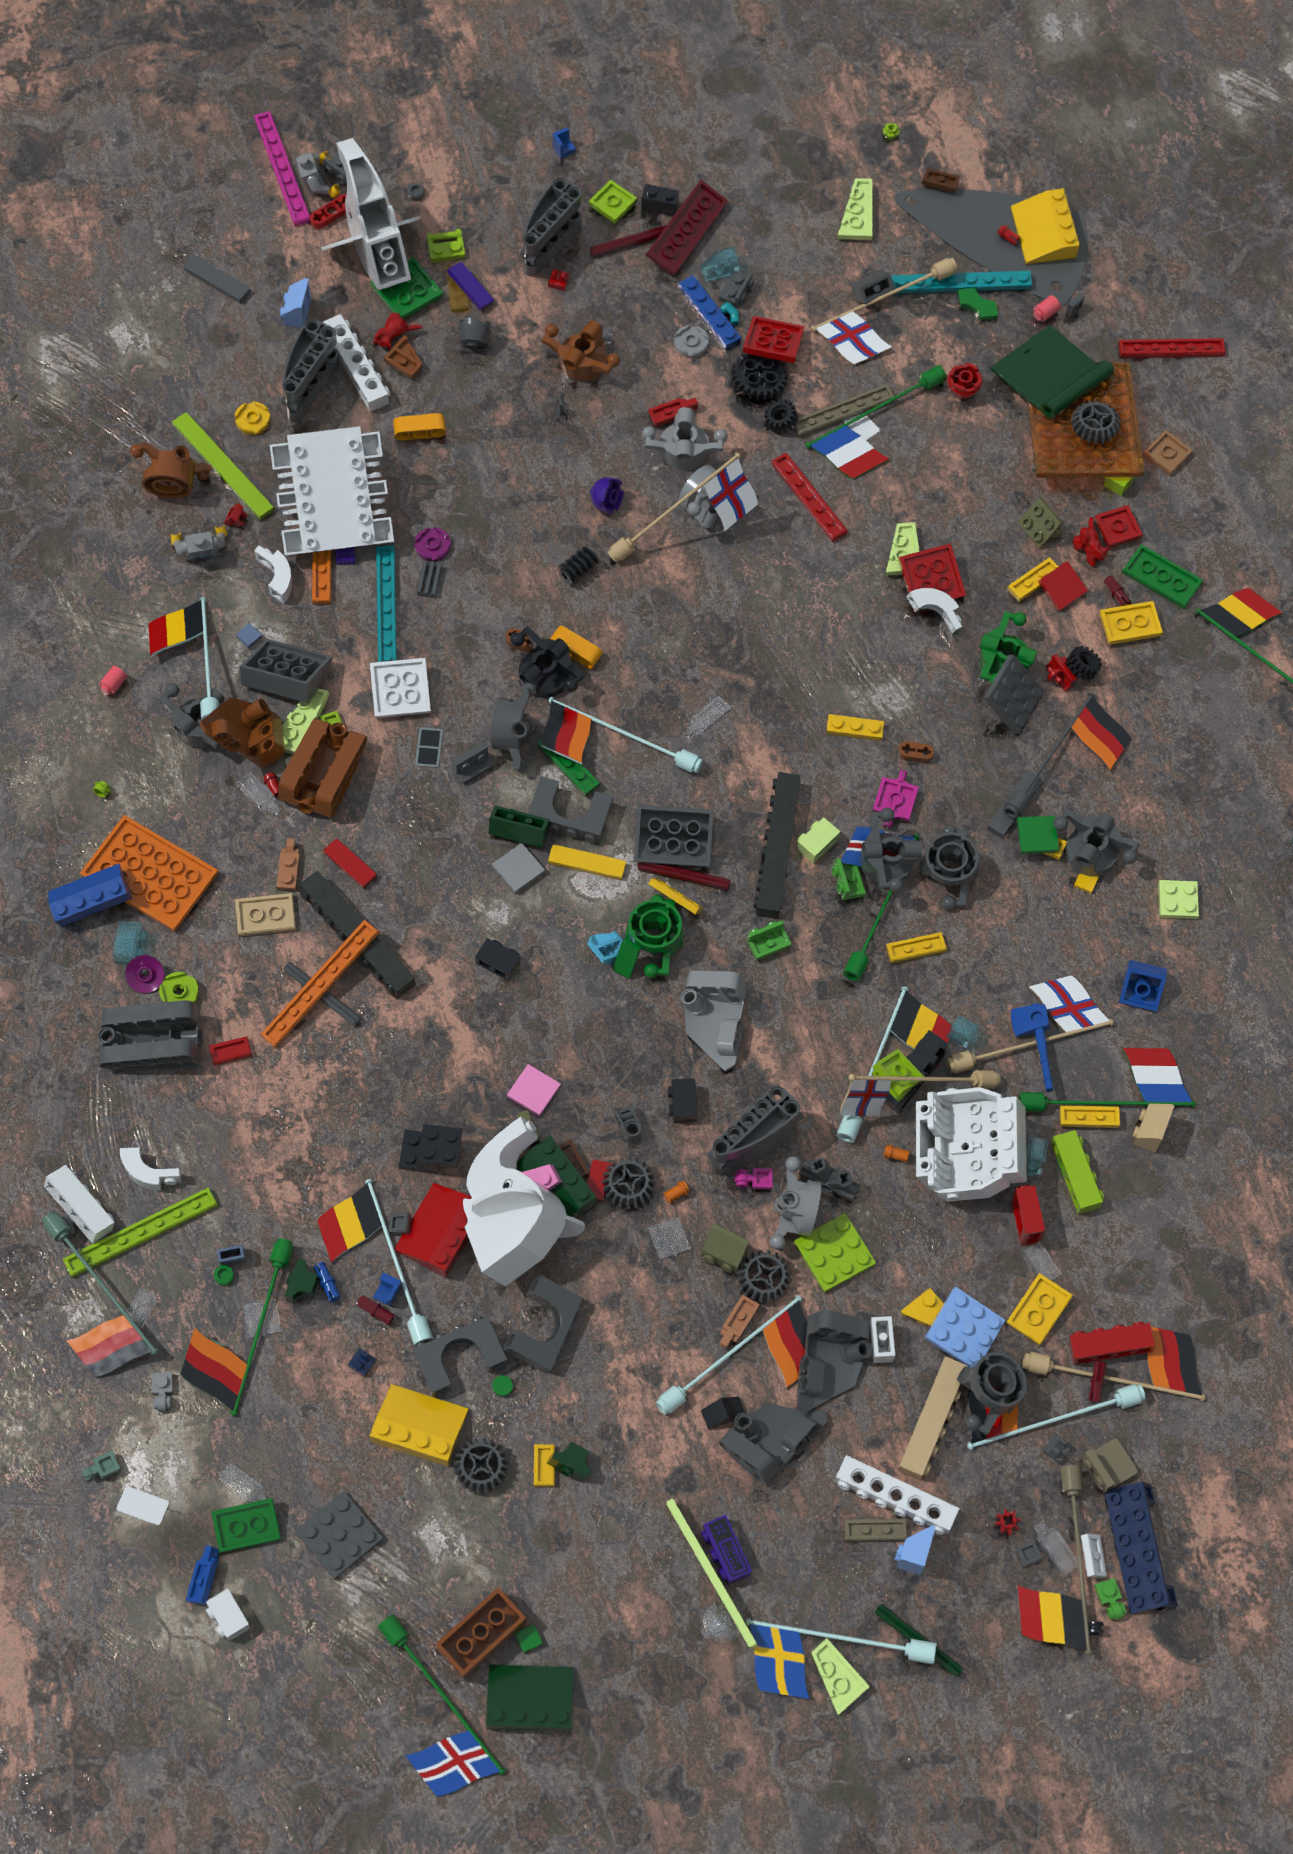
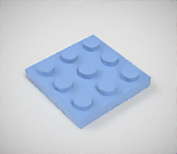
M954 1287L924 1338L962 1364L970 1366L986 1355L1005 1319L959 1288Z

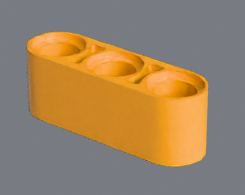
M440 413L401 416L393 420L394 437L397 440L435 438L446 434L445 417Z
M559 626L550 637V640L560 638L565 641L570 649L568 651L570 658L589 669H592L603 655L599 647L564 626Z

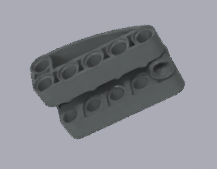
M559 177L552 181L538 199L528 218L523 236V248L520 251V257L524 259V272L528 276H536L582 226V213L578 210L582 204V191L564 178Z
M309 319L304 323L292 344L283 373L281 404L286 407L287 418L291 422H299L304 417L340 364L338 351L334 348L337 344L335 329L317 319Z
M187 1000L103 1009L101 1017L102 1029L98 1033V1039L101 1042L100 1067L135 1071L197 1068L199 1066V1048L203 1044V1034L200 1029V1009L194 1002Z
M774 1086L768 1090L714 1141L712 1149L707 1154V1157L711 1160V1171L716 1175L736 1171L760 1160L781 1146L795 1134L798 1122L803 1118L799 1102L781 1086ZM779 1095L782 1099L774 1100L772 1096Z

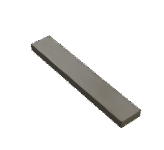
M885 384L800 417L794 429L799 438L865 413L893 398L894 394L889 385Z

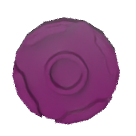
M425 528L415 538L416 553L426 561L435 562L442 560L450 552V537L440 528Z

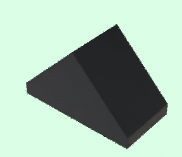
M739 1397L720 1398L703 1408L701 1413L709 1430L734 1421L737 1415L745 1413Z

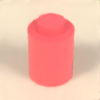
M1050 295L1034 307L1033 315L1038 321L1045 322L1061 309V305L1056 297Z
M112 666L99 682L100 690L106 695H114L127 679V674L119 667Z

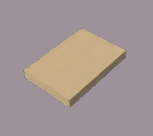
M292 893L235 899L239 937L296 930Z

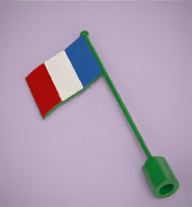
M937 365L920 374L917 385L812 442H806V448H812L826 457L840 472L851 479H855L885 463L890 458L879 453L861 435L847 426L919 387L930 390L947 380L944 369Z
M1122 1048L1130 1063L1136 1086L1145 1102L1048 1100L1043 1092H1019L1018 1099L1025 1106V1112H1043L1044 1108L1048 1107V1104L1147 1106L1149 1104H1172L1194 1108L1196 1102L1194 1100L1191 1101L1182 1083L1176 1061L1168 1048Z

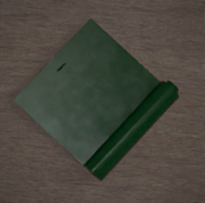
M1050 325L990 367L993 373L1049 419L1055 418L1114 374V367L1111 362L1103 360L1097 364Z

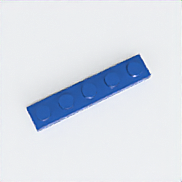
M694 275L679 282L678 287L725 349L741 342L740 335Z

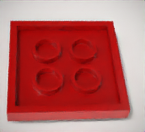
M753 316L742 353L795 363L805 326Z
M951 543L898 558L908 594L916 589L933 588L948 594L954 600L966 596Z

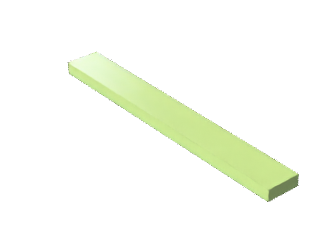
M673 1498L666 1503L747 1645L750 1649H755L758 1647L757 1642Z

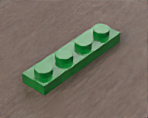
M542 739L537 742L538 748L585 797L600 786V783L583 765L543 748Z

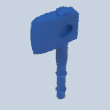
M1034 1003L1030 1006L1012 1009L1011 1023L1015 1036L1022 1037L1035 1034L1046 1092H1052L1054 1090L1044 1032L1050 1029L1046 1005Z

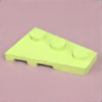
M915 522L897 523L885 576L902 575L898 558L919 552Z
M826 1638L811 1654L839 1716L870 1686Z

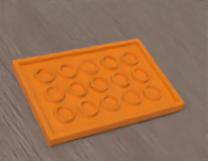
M123 815L82 869L80 876L86 877L120 863L132 899L125 901V903L175 932L219 872L216 868Z

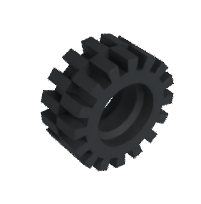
M778 399V403L775 400L772 401L773 405L769 404L764 414L769 429L774 433L778 431V434H782V431L788 433L787 429L793 430L792 426L795 427L797 425L796 422H798V414L794 404L791 401L788 402L787 399H784L783 402L781 399ZM780 413L788 414L782 420H775V417Z
M1077 646L1067 657L1066 666H1069L1068 669L1072 670L1073 675H1077L1076 678L1079 679L1081 677L1082 680L1085 681L1087 679L1089 681L1101 669V658H1097L1099 655L1097 653L1094 654L1093 649L1090 651L1089 647Z

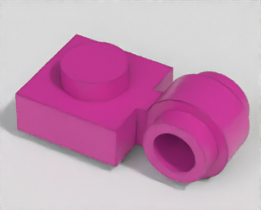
M753 1168L752 1174L748 1173V1170L745 1169L737 1170L734 1175V1183L738 1188H747L748 1184L752 1182V1189L772 1190L773 1168Z

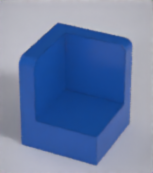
M568 128L553 133V147L560 159L576 153V148L570 140Z
M383 1272L379 1279L380 1285L374 1295V1299L391 1307L402 1288L401 1280Z

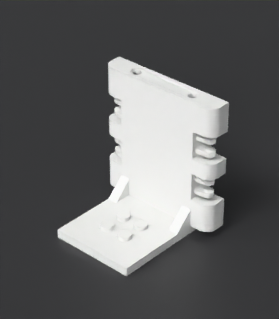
M360 426L287 435L288 443L270 445L273 470L292 469V472L277 474L278 478L293 476L292 484L285 483L279 485V489L294 488V491L276 493L278 507L297 505V509L282 510L283 515L298 513V520H288L284 522L285 526L299 524L300 527L298 529L281 531L285 555L394 542L391 517L372 518V515L386 514V509L371 511V504L385 502V498L370 499V496L388 494L386 480L367 481L368 478L382 477L379 472L366 473V467H378L380 461L365 463V459L383 457L380 432L361 434Z

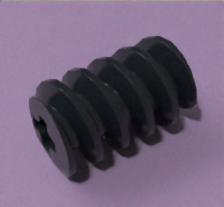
M583 546L575 555L565 560L564 564L561 563L558 569L564 581L568 585H572L571 578L577 581V575L582 577V570L587 573L589 571L587 566L593 568V562L599 564V559L591 549Z

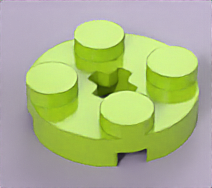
M174 972L164 978L165 980L159 987V995L162 1002L187 1000L196 1004L199 988L192 976L186 975L184 972ZM180 987L184 992L181 995L174 994L177 991L176 988Z

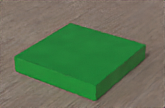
M1055 816L1017 817L1020 854L1059 852L1057 830L1053 824Z

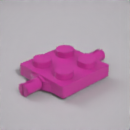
M900 770L898 779L882 777L872 812H881L882 809L888 807L894 811V819L909 822L919 787L905 781L908 773L906 770L904 774L903 770ZM893 820L889 824L885 822L883 826L887 828L888 824V829H891Z

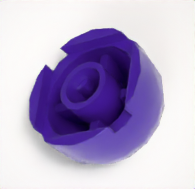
M603 477L593 485L590 490L592 504L597 510L613 514L614 509H619L624 496V491L621 490L620 486H623V483L620 479Z

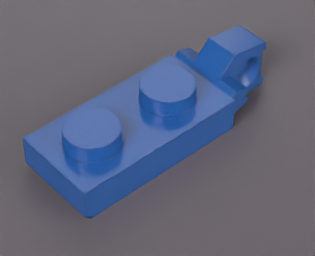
M205 1546L203 1557L196 1561L186 1602L200 1605L207 1604L206 1601L208 1600L217 1568L219 1549L213 1546Z

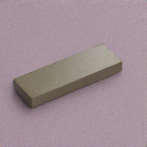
M844 1519L845 1542L905 1541L907 1539L906 1519Z

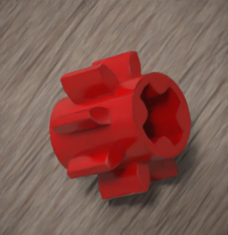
M1004 1509L1003 1515L999 1513L996 1515V1518L1000 1521H997L994 1526H999V1534L1007 1532L1008 1536H1011L1012 1530H1019V1527L1015 1524L1019 1523L1021 1519L1015 1517L1016 1511L1010 1513L1007 1509ZM1007 1519L1011 1521L1008 1526L1004 1524Z

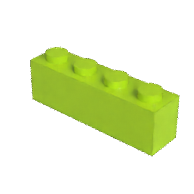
M1076 1130L1053 1136L1051 1145L1077 1214L1099 1209L1104 1201V1195L1102 1190H1098L1096 1185L1097 1177L1094 1171L1091 1172L1089 1166L1090 1159L1088 1154L1083 1151L1081 1136L1077 1135Z

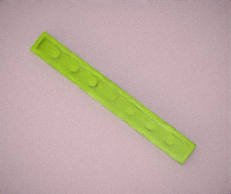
M187 412L172 421L173 426L202 458L213 467V470L259 520L274 511L271 503Z
M208 1187L78 1252L89 1266L93 1268L218 1205ZM75 1253L63 1258L71 1278L87 1271V1268Z

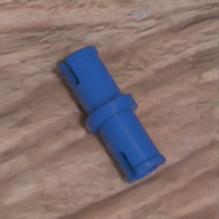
M320 1262L318 1263L319 1267L317 1265L313 1267L318 1274L319 1285L321 1288H324L329 1299L328 1301L330 1303L336 1302L337 1299L341 1298V1295L336 1288L335 1278L330 1275L326 1263Z

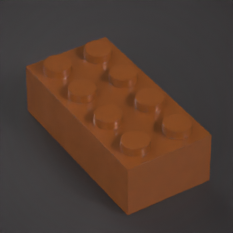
M497 1587L435 1644V1647L459 1676L465 1680L527 1623V1620L512 1601Z

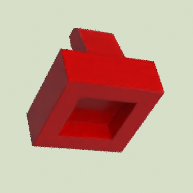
M553 269L548 281V287L565 291L570 273Z
M239 503L232 506L224 523L228 526H243L244 522L240 521L239 517L245 519L248 516L242 510L244 506Z

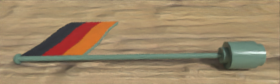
M52 1211L44 1216L42 1219L43 1227L52 1239L60 1242L65 1241L123 1314L120 1317L100 1324L82 1336L66 1340L93 1376L100 1377L109 1374L133 1359L149 1353L156 1355L158 1348H154L70 1242L68 1237L71 1228L60 1214Z

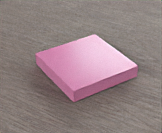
M528 1064L508 1092L507 1098L540 1117L561 1087V1083Z

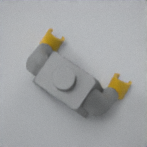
M324 151L320 155L316 153H303L296 159L301 178L311 196L321 193L329 194L332 198H336L341 193L338 191L340 187L336 184L331 189L326 186L319 162L323 165V159L327 158L328 151Z
M225 525L220 528L215 527L217 536L212 532L186 535L182 541L181 533H178V535L171 534V544L174 545L179 555H185L186 562L220 556L219 549L225 546V536L228 534Z

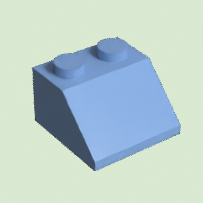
M305 278L290 285L288 293L285 292V305L280 310V318L283 319V325L302 328L306 322L311 303L309 279Z
M930 1526L908 1537L904 1544L899 1545L894 1559L898 1561L896 1568L921 1575L926 1563L935 1526Z

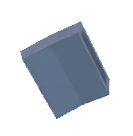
M242 1245L217 1250L220 1265L245 1260ZM241 1252L239 1256L222 1259V1255Z

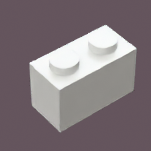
M892 1316L871 1317L870 1337L873 1363L893 1362L895 1347Z
M229 1589L206 1601L209 1608L205 1610L211 1620L216 1619L219 1626L216 1629L221 1638L226 1636L227 1640L231 1641L250 1629L246 1618Z

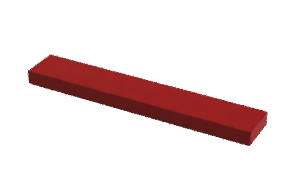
M1224 338L1119 340L1118 342L1120 358L1222 357L1226 354Z
M787 453L771 461L775 470L832 542L847 534V529Z

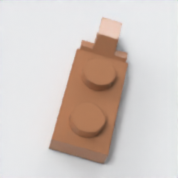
M287 838L286 848H282L280 852L277 890L296 891L300 855L299 849H295V839Z
M742 1294L722 1326L720 1334L723 1335V1338L720 1341V1347L726 1350L731 1341L736 1343L740 1339L760 1304Z

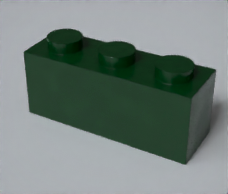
M495 805L489 817L488 834L543 848L548 837L550 819Z

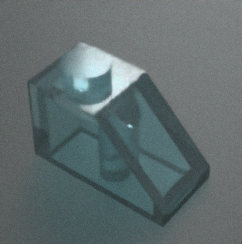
M734 247L716 251L700 265L705 281L731 275L734 270L739 271V258Z

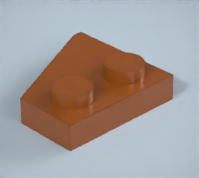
M405 335L384 357L386 364L411 380L423 368L421 360L416 356L414 348L411 347Z

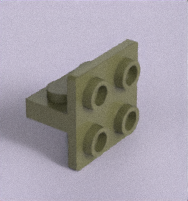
M1038 498L1018 521L1038 548H1041L1049 538L1060 537L1064 533L1060 528L1062 522L1042 498Z

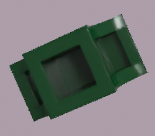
M298 1258L293 1273L288 1275L286 1281L288 1287L285 1292V1299L288 1302L294 1303L299 1297L313 1299L319 1278L318 1274L307 1270L306 1260Z
M570 1442L563 1452L555 1451L547 1461L548 1465L560 1470V1473L564 1476H572L581 1482H584L591 1472V1469L586 1464V1456L589 1451L573 1442Z

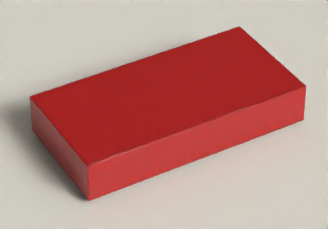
M247 1036L209 1045L214 1066L252 1056Z
M593 1159L587 1185L597 1197V1201L603 1202L605 1196L603 1187L606 1186L602 1185V1180L606 1179L603 1177V1173L609 1172L607 1166H612V1163Z

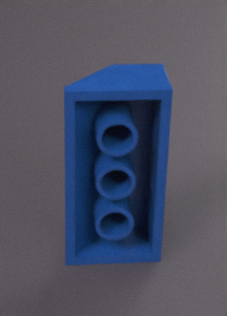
M120 863L48 891L49 906L54 921L61 927L132 899Z

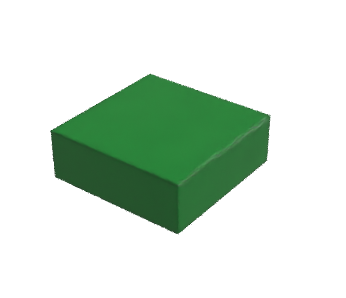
M535 1625L515 1633L523 1653L543 1645Z

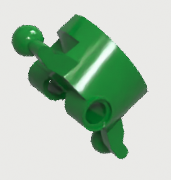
M1005 611L1000 626L983 635L979 649H982L979 662L982 670L980 678L990 681V684H992L1008 657L1002 653L1003 651L1015 655L1028 672L1034 663L1037 650L1029 648L1022 640L1015 636L1004 635L1009 619L1013 620L1016 626L1025 625L1027 616L1023 612L1013 614Z
M656 894L652 896L651 900L637 905L630 914L628 925L626 926L625 939L641 946L643 951L651 953L663 952L662 968H658L653 963L645 966L644 974L648 978H655L657 975L668 976L670 957L674 955L679 947H683L684 930H682L681 916L675 908V901L664 899L662 895ZM652 929H656L660 932L665 931V933L653 936L649 935L644 930L650 931Z

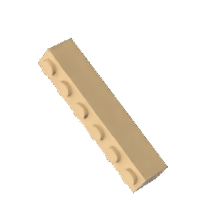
M946 1356L944 1357L898 1468L899 1472L917 1480H921L922 1475L927 1476L931 1467L928 1464L930 1456L935 1457L939 1447L935 1445L938 1438H943L946 1430L943 1424L945 1420L950 1421L954 1411L951 1409V1405L953 1402L957 1403L961 1391L958 1390L960 1383L957 1382V1377L967 1365Z

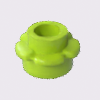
M888 123L884 126L883 133L886 138L895 139L899 135L900 130L897 124Z
M106 782L94 783L95 786L92 790L97 796L105 798L111 793L110 786Z

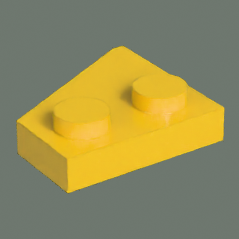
M929 1288L901 1310L900 1314L904 1317L908 1316L915 1319L922 1325L931 1327L944 1303Z

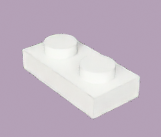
M1081 1535L1087 1576L1093 1578L1107 1577L1100 1535Z

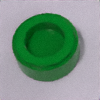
M220 1265L215 1269L214 1279L218 1285L228 1286L233 1282L235 1275L230 1266Z
M504 1375L496 1377L492 1384L493 1392L499 1397L508 1396L513 1390L511 1379Z

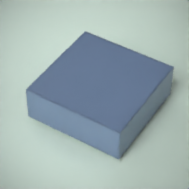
M249 623L236 634V638L249 649L262 638V634Z

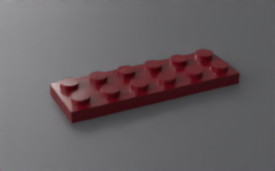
M700 179L645 256L671 276H674L728 200Z

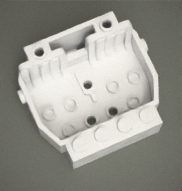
M980 1087L960 1090L949 1088L938 1093L928 1092L926 1101L916 1102V1177L931 1192L934 1191L941 1199L947 1202L990 1198L1008 1188L1012 1183L1027 1182L1025 1106L1016 1096L1004 1098L999 1093ZM994 1133H997V1136L995 1138H992V1135ZM966 1145H969V1148L967 1150H964V1147ZM994 1152H998L995 1157H992Z

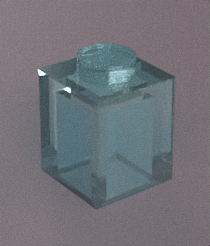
M958 1015L946 1037L967 1048L969 1043L974 1044L979 1034L976 1031L979 1025Z

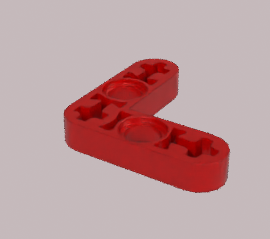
M347 194L337 197L314 211L310 215L311 226L315 229H321L341 216L346 215V207L343 202H345ZM335 209L337 210V212L334 214H329L328 210Z

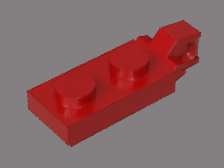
M696 397L689 400L678 398L650 408L648 414L654 426L657 427L674 421L675 415L678 414L680 408L687 407L693 411L698 409V402Z

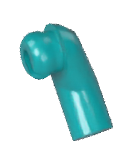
M730 302L722 304L720 307L721 312L730 314L731 325H739V311Z

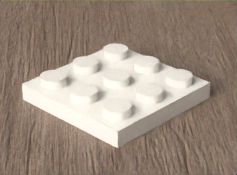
M425 658L370 663L375 718L431 713Z

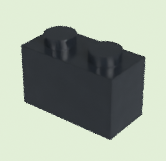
M645 184L641 197V210L673 217L679 204V191Z
M489 938L486 939L475 956L477 965L508 982L521 964L520 955L517 951L507 949L499 941H492Z
M695 1078L672 1079L671 1086H668V1098H672V1105H669V1116H673V1123L697 1122Z

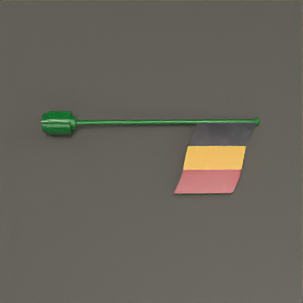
M1250 588L1237 591L1215 605L1196 610L1197 615L1203 616L1293 684L1291 677L1237 638V636L1252 631L1267 620L1283 615L1280 610Z

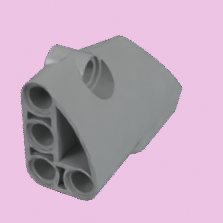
M689 971L686 990L680 996L685 1008L686 1034L726 1072L736 1066L743 1032L741 1018L748 984L736 972Z

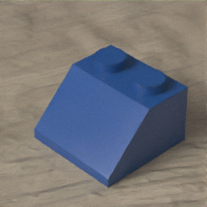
M1129 960L1119 1003L1157 1012L1167 977V969Z

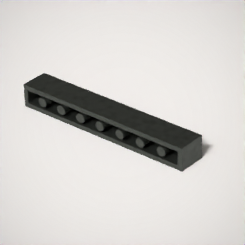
M778 772L777 779H773L772 789L775 790V795H771L769 804L773 809L772 812H768L767 823H770V828L765 829L764 840L768 841L767 846H763L761 857H765L764 863H760L759 874H762V879L757 880L756 891H759V897H755L753 908L757 909L756 916L779 919L801 775Z
M318 870L300 883V895L305 901L309 900L313 904L312 908L318 915L320 913L323 915L325 923L328 927H333L337 931L336 935L341 941L346 940L363 922ZM378 937L360 954V961L364 967H369L373 971L374 978L378 982L382 981L385 984L386 991L390 995L394 994L397 999L416 985L415 977Z

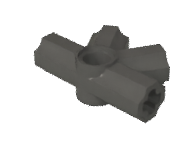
M821 1157L812 1161L806 1159L799 1172L800 1176L808 1180L821 1182V1190L828 1193L834 1192L850 1201H853L860 1185L852 1181L849 1171L831 1168L827 1161Z

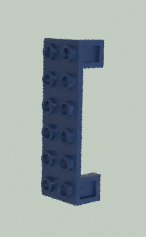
M1141 1481L1107 1491L1105 1497L1130 1613L1136 1614L1160 1607L1170 1609L1178 1607L1174 1586L1168 1585L1165 1582L1149 1506L1156 1505L1152 1485Z

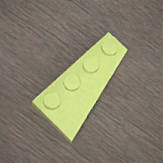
M855 178L837 239L872 240V179Z
M318 688L316 694L308 703L299 701L298 707L294 712H290L286 717L287 720L282 725L285 753L292 755L295 753L312 720L319 718L330 695L327 690Z

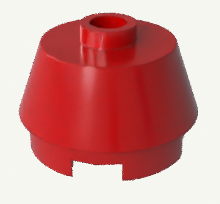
M970 363L960 366L955 365L949 372L947 382L953 395L956 397L968 399L980 390L983 379L975 365Z

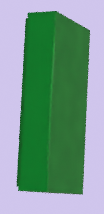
M624 938L612 971L629 979L632 976L641 946Z

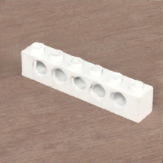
M340 314L323 321V323L335 329L337 344L334 348L337 349L342 366L368 410L371 412L389 404L388 396H390V392L387 386H383L380 374L378 372L375 373L374 365L371 359H367L364 347L359 346L356 334L350 331L351 327L348 320H344Z
M847 1455L834 1481L838 1483L837 1486L846 1491L849 1489L857 1492L856 1495L860 1498H870L879 1507H889L894 1510L895 1514L901 1517L908 1516L913 1519L914 1523L920 1526H935L934 1532L939 1535H948L959 1511L958 1507ZM860 1475L864 1481L856 1483L853 1480V1476ZM879 1484L882 1487V1491L875 1492L871 1486ZM898 1493L901 1496V1500L894 1501L890 1495ZM917 1502L920 1505V1509L913 1510L909 1503ZM936 1511L939 1514V1518L932 1519L928 1512Z

